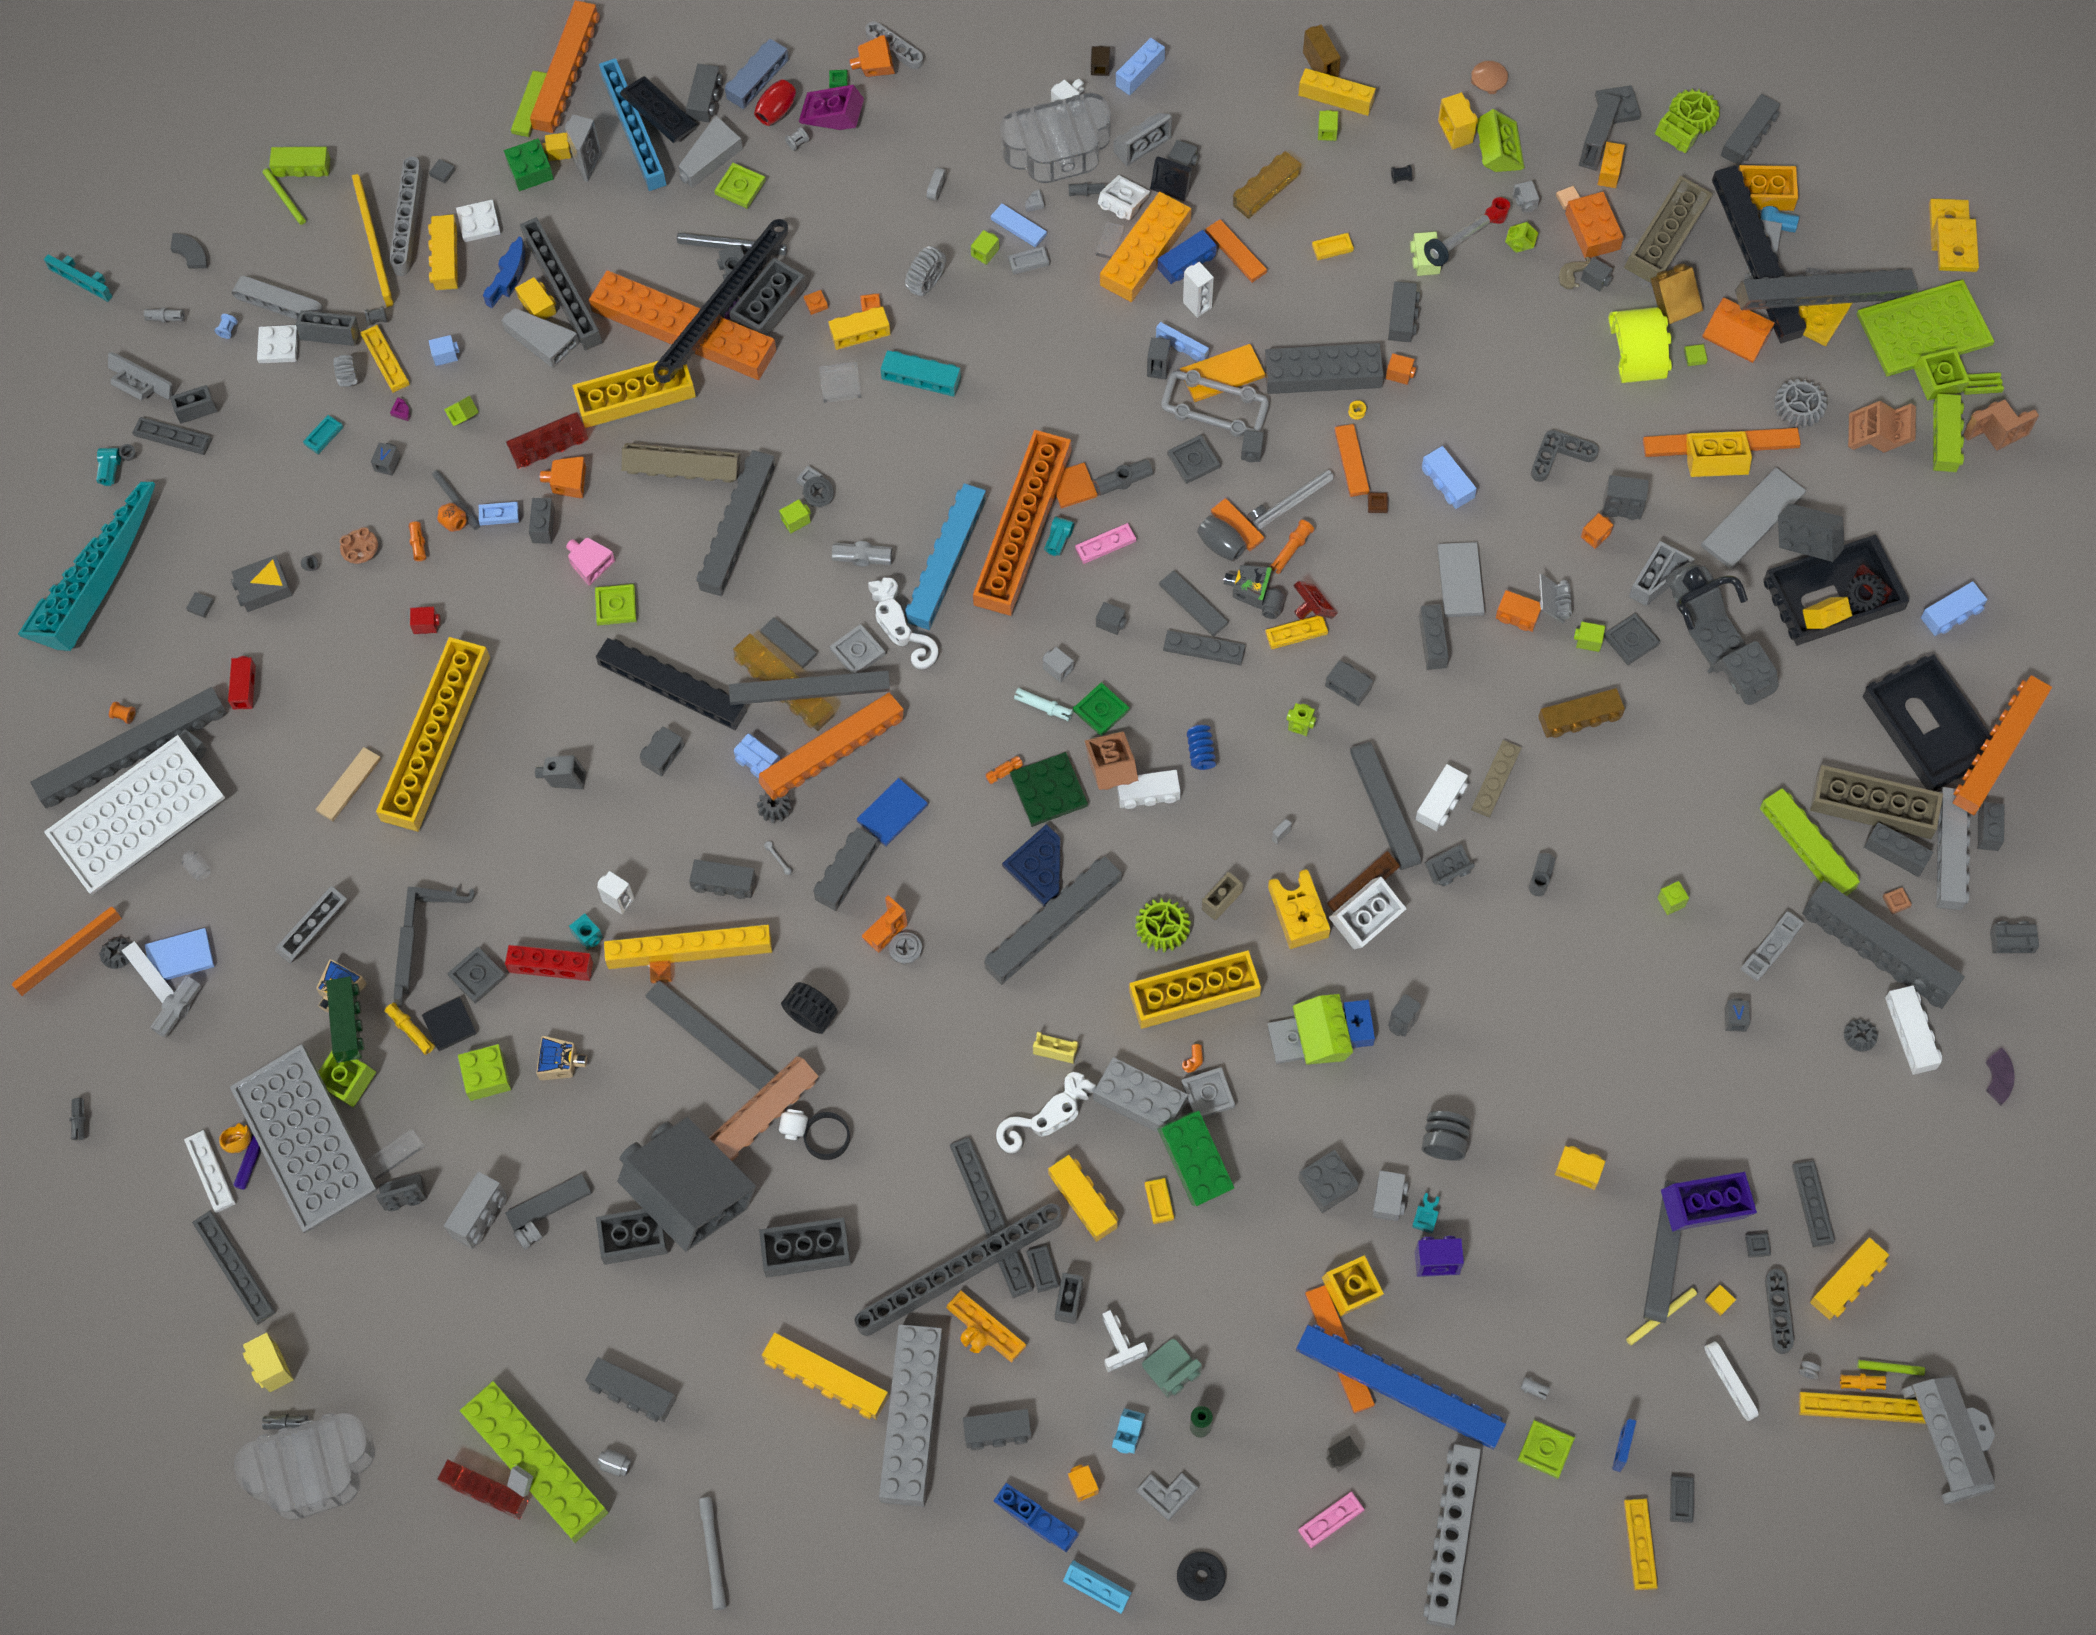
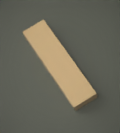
M363 747L315 809L317 813L333 822L380 762V756Z

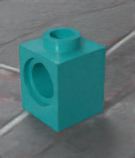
M585 913L569 925L571 933L586 950L597 946L603 938L600 929ZM585 931H592L590 935L583 936Z

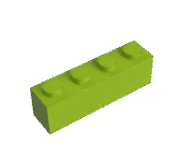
M1937 393L1933 402L1934 471L1957 472L1959 466L1963 465L1964 454L1961 453V448H1963L1964 437H1961V431H1963L1964 420H1961V415L1964 411V403H1961V395Z

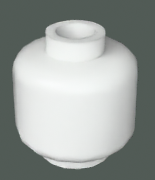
M787 1109V1112L781 1114L779 1132L785 1134V1139L797 1140L798 1136L802 1137L804 1135L808 1122L807 1116L803 1115L804 1111Z

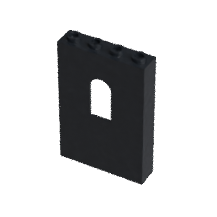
M1876 535L1845 544L1844 550L1833 562L1809 556L1767 570L1763 579L1765 588L1772 595L1771 598L1774 606H1777L1780 611L1781 621L1786 624L1791 640H1794L1796 646L1903 611L1910 601ZM1871 574L1877 575V579L1881 578L1883 580L1881 584H1885L1886 587L1883 589L1887 590V594H1884L1886 598L1880 606L1868 611H1861L1859 608L1853 607L1854 603H1849L1852 613L1851 617L1824 629H1807L1802 611L1805 607L1801 602L1805 594L1834 585L1840 597H1847L1849 593L1847 587L1850 586V581H1853L1855 577ZM1863 585L1860 589V595L1862 598L1869 600L1873 596V590L1869 585Z
M1934 654L1929 657L1924 656L1912 666L1908 664L1902 667L1896 674L1890 673L1878 683L1876 681L1866 686L1862 696L1926 790L1936 791L1963 777L1968 769L1973 770L1975 766L1972 765V762L1977 754H1983L1984 751L1981 750L1984 742L1986 739H1992L1989 731ZM1910 698L1920 699L1937 721L1939 727L1923 734L1906 710V701Z

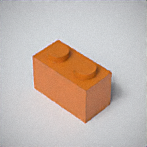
M1505 590L1497 610L1496 619L1504 624L1515 625L1521 630L1533 632L1541 613L1540 602Z

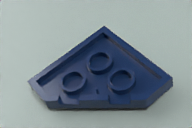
M1047 824L1002 863V867L1044 907L1059 894L1060 837Z

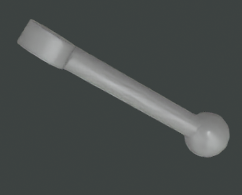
M767 841L764 844L765 849L770 850L784 868V873L790 875L792 869L786 866L773 849L772 843Z

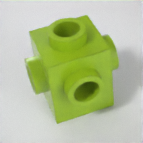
M1528 222L1514 225L1509 228L1505 243L1516 253L1534 248L1538 232Z
M1295 703L1294 709H1289L1286 718L1289 721L1288 730L1307 736L1310 728L1313 729L1317 718L1314 717L1315 709H1312L1307 704L1300 705Z

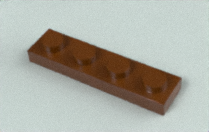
M1388 851L1384 852L1329 900L1327 905L1335 912L1372 879L1382 877L1385 881L1400 865Z

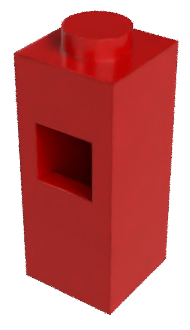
M239 656L238 658H231L228 702L233 710L253 709L256 665L251 657Z

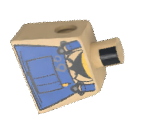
M330 959L316 988L323 997L318 1007L325 1012H329L327 980L351 976L354 983H358L360 992L367 983L362 976Z
M546 1036L541 1037L536 1072L539 1080L571 1078L574 1076L575 1067H586L587 1055L577 1054L574 1043Z

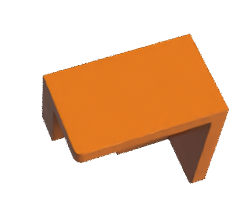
M889 895L885 897L887 911L862 934V938L878 953L890 943L894 936L899 934L908 925L905 910Z

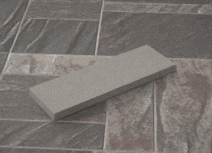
M1775 467L1702 542L1701 547L1732 570L1778 522V515L1789 503L1795 505L1807 490Z

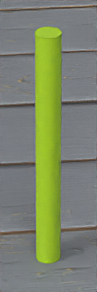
M268 168L262 171L263 175L298 223L303 225L306 222L305 218Z

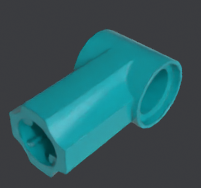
M119 448L98 449L97 462L99 465L96 478L98 484L103 486L114 484L117 465L121 463Z
M1055 516L1044 551L1052 556H1060L1067 538L1071 537L1075 523Z

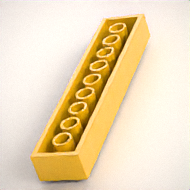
M451 637L448 638L376 810L380 821L419 832L489 662L490 656L486 647Z

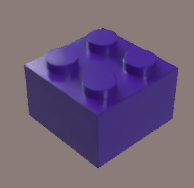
M1445 1236L1443 1239L1423 1237L1421 1240H1418L1415 1249L1417 1277L1460 1275L1464 1264L1462 1239L1455 1236Z

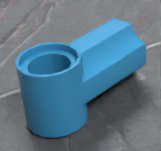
M1766 206L1762 209L1760 220L1782 223L1781 230L1795 233L1799 216L1782 213L1773 206Z

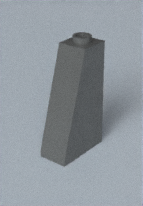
M1607 93L1602 94L1584 141L1579 166L1597 171L1618 111L1620 97Z

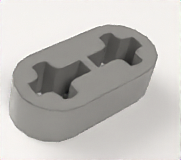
M936 167L928 186L927 199L937 201L945 182L946 169Z

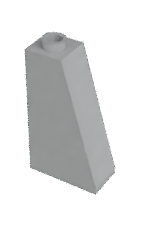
M716 116L678 166L679 177L682 182L688 183L692 188L743 149L741 138Z
M516 308L505 314L501 320L504 330L552 368L579 344L577 333Z

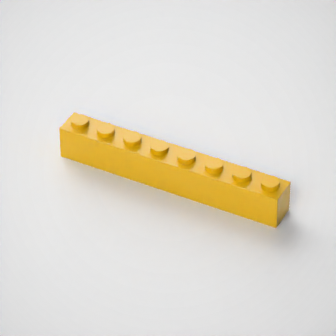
M769 925L604 941V951L608 969L772 953V942Z

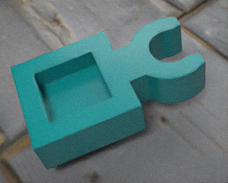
M1425 1193L1422 1200L1424 1207L1418 1206L1412 1228L1432 1234L1439 1213L1433 1209L1438 1206L1439 1197L1436 1196L1435 1202L1430 1203L1427 1200L1428 1193Z

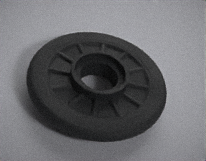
M1195 1552L1186 1556L1181 1561L1177 1570V1582L1181 1591L1193 1600H1210L1221 1592L1225 1584L1226 1575L1222 1563L1217 1557L1207 1552ZM1203 1570L1207 1573L1208 1578L1205 1582H1198L1195 1579L1197 1571Z

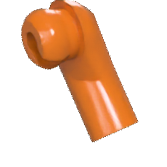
M1200 1044L1191 1046L1192 1057L1187 1061L1184 1060L1182 1063V1068L1187 1073L1194 1072L1203 1063L1202 1045Z

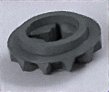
M812 477L804 484L802 495H804L805 501L811 504L812 507L821 508L832 500L833 487L823 477ZM813 488H815L816 490L823 488L822 492L820 493L822 497H820L819 495L813 497L812 495L815 492Z
M116 937L115 939H108L102 945L101 952H99L102 963L111 969H118L127 965L130 961L122 950L129 946L130 943L125 938ZM118 949L122 956L117 954L113 956L110 950Z
M1861 1018L1852 1020L1844 1030L1846 1043L1856 1051H1868L1877 1043L1879 1034H1877L1876 1027L1870 1024V1021H1864ZM1858 1030L1860 1032L1867 1031V1034L1864 1036L1865 1039L1856 1037Z

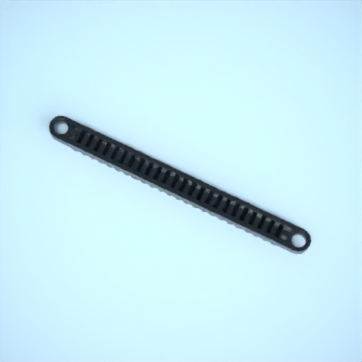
M775 219L768 225L656 363L653 373L657 382L667 383L673 379L679 370H682L683 365L687 364V360L691 359V355L695 354L700 344L704 343V339L708 338V334L712 333L713 328H716L721 318L725 317V313L729 312V308L733 307L734 302H737L738 297H741L742 292H745L750 282L754 281V277L758 276L759 270L762 271L763 266H766L767 261H770L771 256H774L776 250L778 251L780 244L788 235V224L785 220ZM776 227L784 228L781 232H777L774 229ZM660 370H667L668 374L659 375L658 372Z

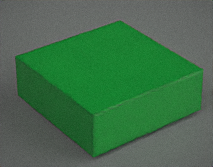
M829 70V88L848 85V70Z

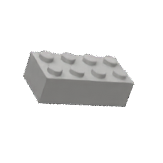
M1114 1057L1093 1092L1094 1101L1159 1133L1157 1128L1179 1118L1187 1104L1188 1094Z

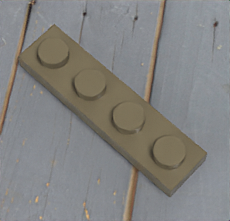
M1504 740L1502 741L1473 803L1472 811L1489 818L1491 817L1519 756L1521 747Z

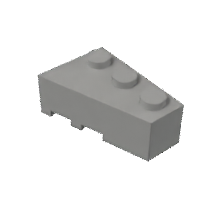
M1659 541L1634 582L1629 597L1647 606L1669 588L1666 579L1670 573L1685 564L1694 563L1695 559Z

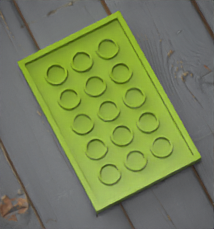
M1963 279L1863 308L1856 313L1886 377L1914 369L1913 367L1921 356L1954 348L1957 349L1959 355L1993 346L1995 342Z

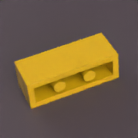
M883 307L871 308L868 311L856 312L850 316L838 317L828 321L830 334L836 350L890 335V327Z

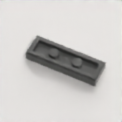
M774 617L760 630L764 637L802 669L817 656L815 651Z

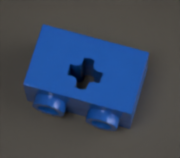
M1369 1000L1344 1002L1343 1012L1352 1048L1373 1046L1375 1036Z

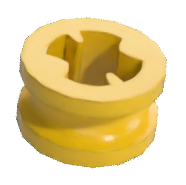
M1353 401L1349 406V416L1355 420L1362 419L1366 412V405L1362 401ZM1354 409H1361L1360 411L1354 412Z

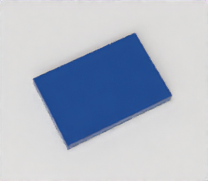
M898 778L857 818V822L874 837L878 838L884 846H887L928 806V803Z

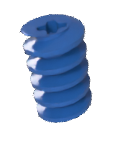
M1196 725L1187 731L1191 766L1198 770H1208L1216 767V762L1213 761L1215 755L1211 754L1214 752V748L1211 747L1213 740L1210 739L1212 733L1207 732L1211 727L1207 725Z

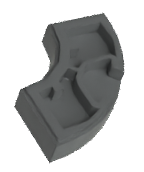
M172 233L170 248L172 253H178L185 257L188 268H207V258L199 243L189 236Z

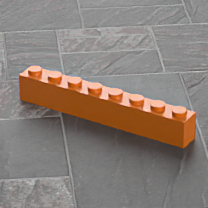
M576 0L573 4L530 116L532 128L535 130L554 133L556 127L560 124V115L565 111L567 97H570L572 92L571 86L577 80L578 68L582 66L583 55L588 51V42L593 37L595 23L597 24L600 14L597 12L596 4Z
M2030 675L2027 682L2022 680L2017 688V691L2020 692L2019 695H2013L2008 703L2011 708L2009 711L2005 709L1999 718L2002 721L2000 726L1997 724L1994 726L1990 733L1993 736L1992 739H1986L1981 747V750L1984 751L1983 754H1977L1972 762V765L1975 767L1973 770L1968 769L1962 778L1965 781L1964 785L1959 784L1953 793L1956 796L1953 804L1972 815L1976 814L2051 691L2052 686Z
M890 692L759 773V784L772 800L784 797L789 790L801 786L806 779L811 776H817L827 766H833L841 757L849 756L857 747L865 746L870 739L876 735H882L892 725H898L903 719L904 709Z

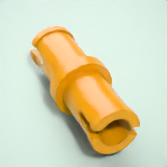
M1860 1373V1376L1840 1374L1841 1389L1855 1388L1860 1389V1391H1866V1389L1886 1390V1376H1866L1865 1373Z

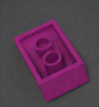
M854 85L807 92L799 123L836 130L856 128L864 98Z

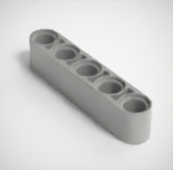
M240 276L232 290V295L241 301L294 319H298L301 310L321 312L323 306L316 300L246 276Z

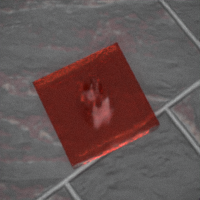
M1298 581L1293 585L1305 601L1294 611L1299 619L1303 620L1312 611L1317 616L1333 619L1338 614L1315 584Z

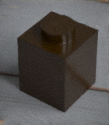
M1092 46L1091 75L1109 76L1110 47Z

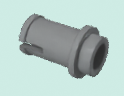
M1525 1377L1520 1389L1524 1390L1525 1394L1529 1392L1545 1400L1550 1387L1532 1380V1377Z

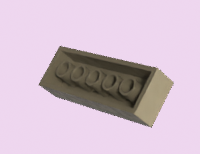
M1679 176L1630 254L1624 268L1650 283L1651 278L1656 277L1657 273L1667 271L1706 208L1713 193Z
M1821 765L1816 777L1810 811L1876 826L1879 822L1894 831L1932 839L1938 826L1943 793Z

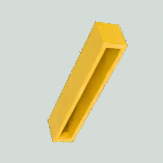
M775 1332L762 1353V1358L765 1361L764 1364L774 1370L777 1367L784 1371L783 1374L793 1380L795 1377L802 1380V1384L813 1390L815 1387L821 1390V1394L832 1400L834 1397L840 1400V1404L851 1410L853 1407L859 1410V1414L870 1420L872 1417L877 1420L889 1398L887 1391Z

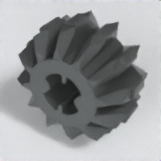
M767 793L766 796L760 795L757 808H759V815L763 816L765 821L771 818V822L774 824L776 819L782 822V816H789L788 810L792 808L789 803V796L778 797L772 800Z

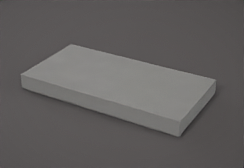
M1477 542L1438 544L1444 617L1484 615Z

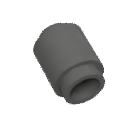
M1272 588L1266 591L1261 607L1264 617L1276 619L1280 615L1285 595L1281 590Z

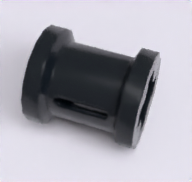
M1411 165L1402 168L1391 167L1392 183L1396 184L1397 181L1405 180L1411 182L1413 179Z

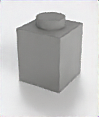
M1055 647L1043 656V669L1061 683L1074 670V661Z

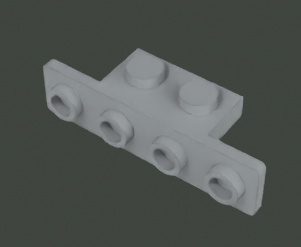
M112 351L108 353V368L118 373L111 378V385L140 400H143L153 392L166 399H170V396H172L171 382Z

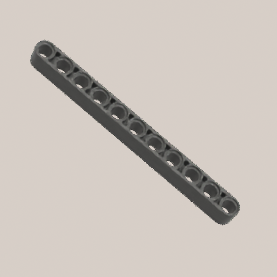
M1052 1203L1043 1206L860 1311L854 1319L858 1331L864 1336L874 1334L1057 1229L1063 1222L1060 1207ZM1051 1213L1058 1214L1054 1219L1047 1218ZM1032 1224L1039 1225L1035 1230L1029 1229ZM1013 1235H1020L1018 1240H1010ZM995 1245L1002 1246L999 1251L992 1250ZM976 1256H983L981 1261H973ZM959 1266L965 1267L960 1273L954 1272ZM939 1277L946 1278L943 1283H936ZM920 1288H927L924 1294L917 1293ZM901 1299H908V1302L906 1304H898ZM884 1309H888V1310H889V1313H888L887 1315H885V1316H881V1315H880V1312H881L882 1310H884ZM864 1320H870V1324L868 1326H861V1323Z

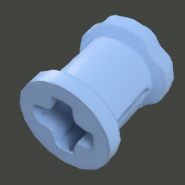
M222 314L221 322L214 330L215 333L222 338L230 339L232 336L231 331L234 325H237L238 320L229 314Z

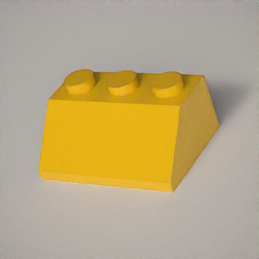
M1745 431L1687 434V465L1690 477L1749 475L1752 455Z

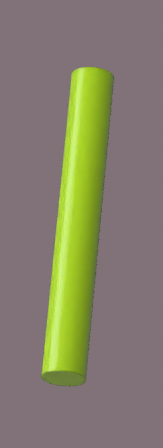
M1858 1360L1857 1368L1925 1375V1367L1866 1360Z

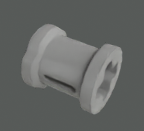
M799 127L792 135L785 136V141L791 150L794 151L803 142H808L809 137L805 130Z

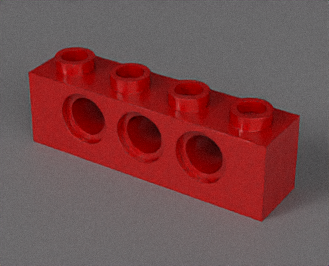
M508 945L505 965L509 973L590 981L593 960L590 953Z

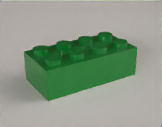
M1193 1111L1157 1128L1192 1206H1199L1234 1189L1200 1111Z

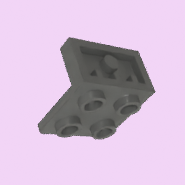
M420 1174L380 1184V1194L376 1195L378 1202L385 1211H396L405 1205L415 1206L420 1204L421 1201L426 1200Z

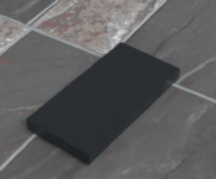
M645 76L625 87L620 92V95L673 144L695 130L698 125Z

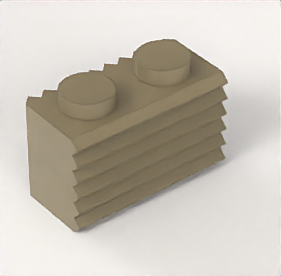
M1226 872L1224 878H1221V881H1218V884L1205 895V898H1202V911L1212 919L1217 920L1242 893L1243 883L1230 872Z

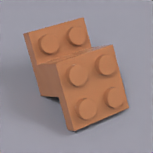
M2006 400L1999 403L1994 402L1983 411L1978 410L1971 415V420L1967 424L1963 435L1969 441L1984 433L1998 451L2028 436L2039 414L2034 409L2028 413L2025 411L2017 416Z
M1878 401L1849 413L1848 447L1852 450L1870 444L1885 453L1915 441L1916 406L1913 404H1908L1895 410L1882 401Z

